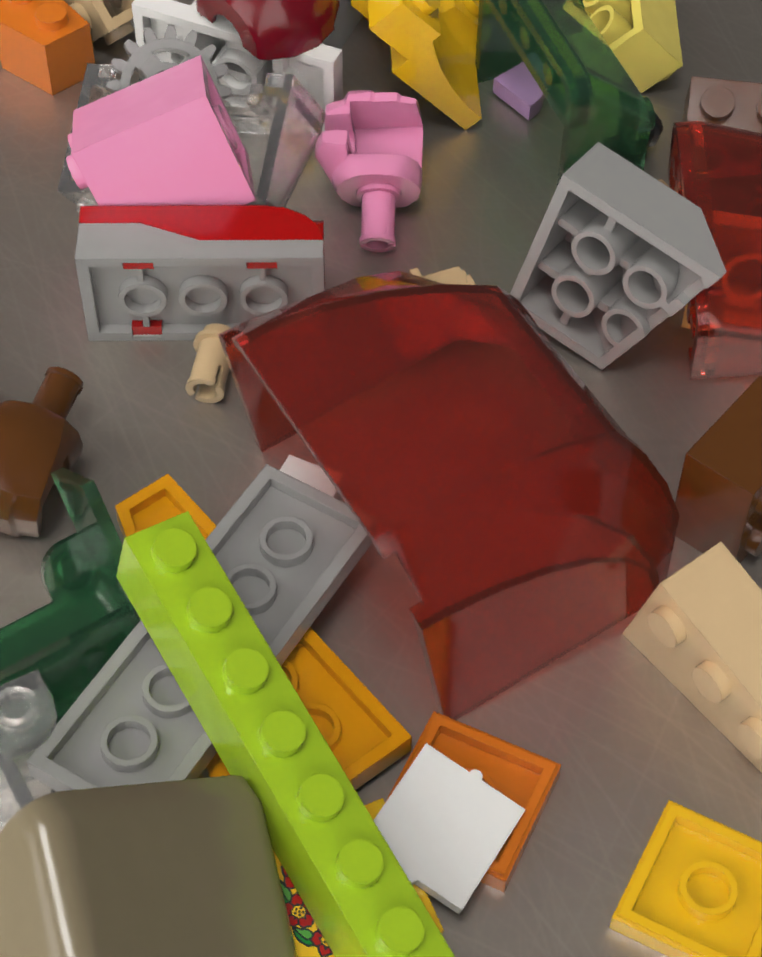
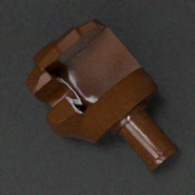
M50 367L47 369L44 375L45 378L32 403L16 400H6L0 403V533L16 538L20 536L39 537L42 532V507L56 477L69 474L82 453L83 443L79 432L66 418L77 396L83 389V381L79 376L65 368Z

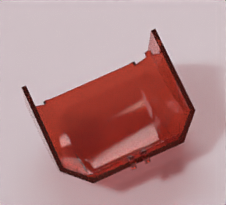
M403 271L367 275L354 278L294 301L218 334L254 439L261 452L298 433L374 543L380 557L385 559L396 553L420 599L419 603L408 608L417 628L437 709L440 714L457 720L638 612L657 586L667 579L680 518L667 482L641 447L626 435L541 332L522 303L496 285L443 284Z

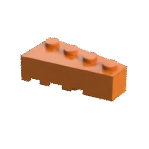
M0 0V60L3 69L52 96L97 74L90 23L64 0Z

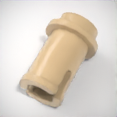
M212 323L206 325L202 331L195 335L193 347L197 353L185 388L187 394L192 396L196 392L197 385L200 384L195 400L203 403H216L223 399L231 362L239 358L241 351L238 335L232 328L224 324Z

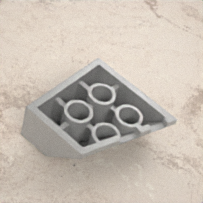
M597 142L563 173L505 305L603 370L646 337L661 322L686 306L705 288L708 289L721 279L727 271L703 211L699 206L600 142Z

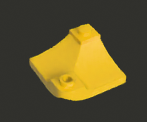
M351 0V6L369 19V30L390 45L391 66L394 75L463 129H469L482 119L476 55L482 43L490 36L486 13L489 10L487 0Z

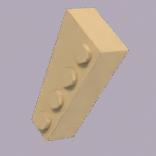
M720 541L662 581L622 634L762 773V590Z

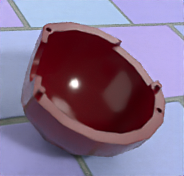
M197 0L196 2L197 12L211 23L216 21L217 15L227 18L238 31L243 48L261 60L296 57L318 47L335 30L334 23L340 6L339 0Z

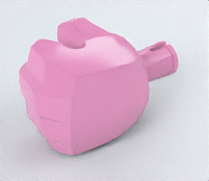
M348 91L344 99L326 105L325 131H322L317 138L315 157L340 198L352 206L362 208L360 247L371 252H387L396 247L395 208L406 207L418 200L422 187L423 122L417 99L402 96L398 92Z

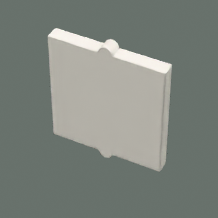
M426 743L373 821L412 886L415 884L445 906L460 914L526 809L482 781L483 775L479 770L473 769L469 772Z

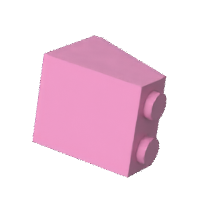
M201 55L73 110L72 133L67 135L71 147V155L66 157L67 165L77 186L81 190L89 187L98 206L246 205L256 200L249 155Z

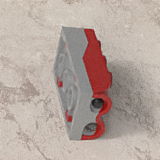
M267 205L80 207L75 264L89 341L194 340L195 335L202 331L206 325L212 323L229 326L237 333L238 340H325L324 221H312L306 215L294 210Z

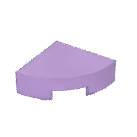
M535 57L528 58L494 78L493 93L527 120L532 119L541 110L546 95L547 76L543 66Z

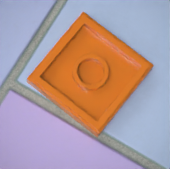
M433 711L388 798L426 743L469 772L473 769L479 770L483 775L482 781L526 809L480 881L483 884L505 892L558 781L562 764Z

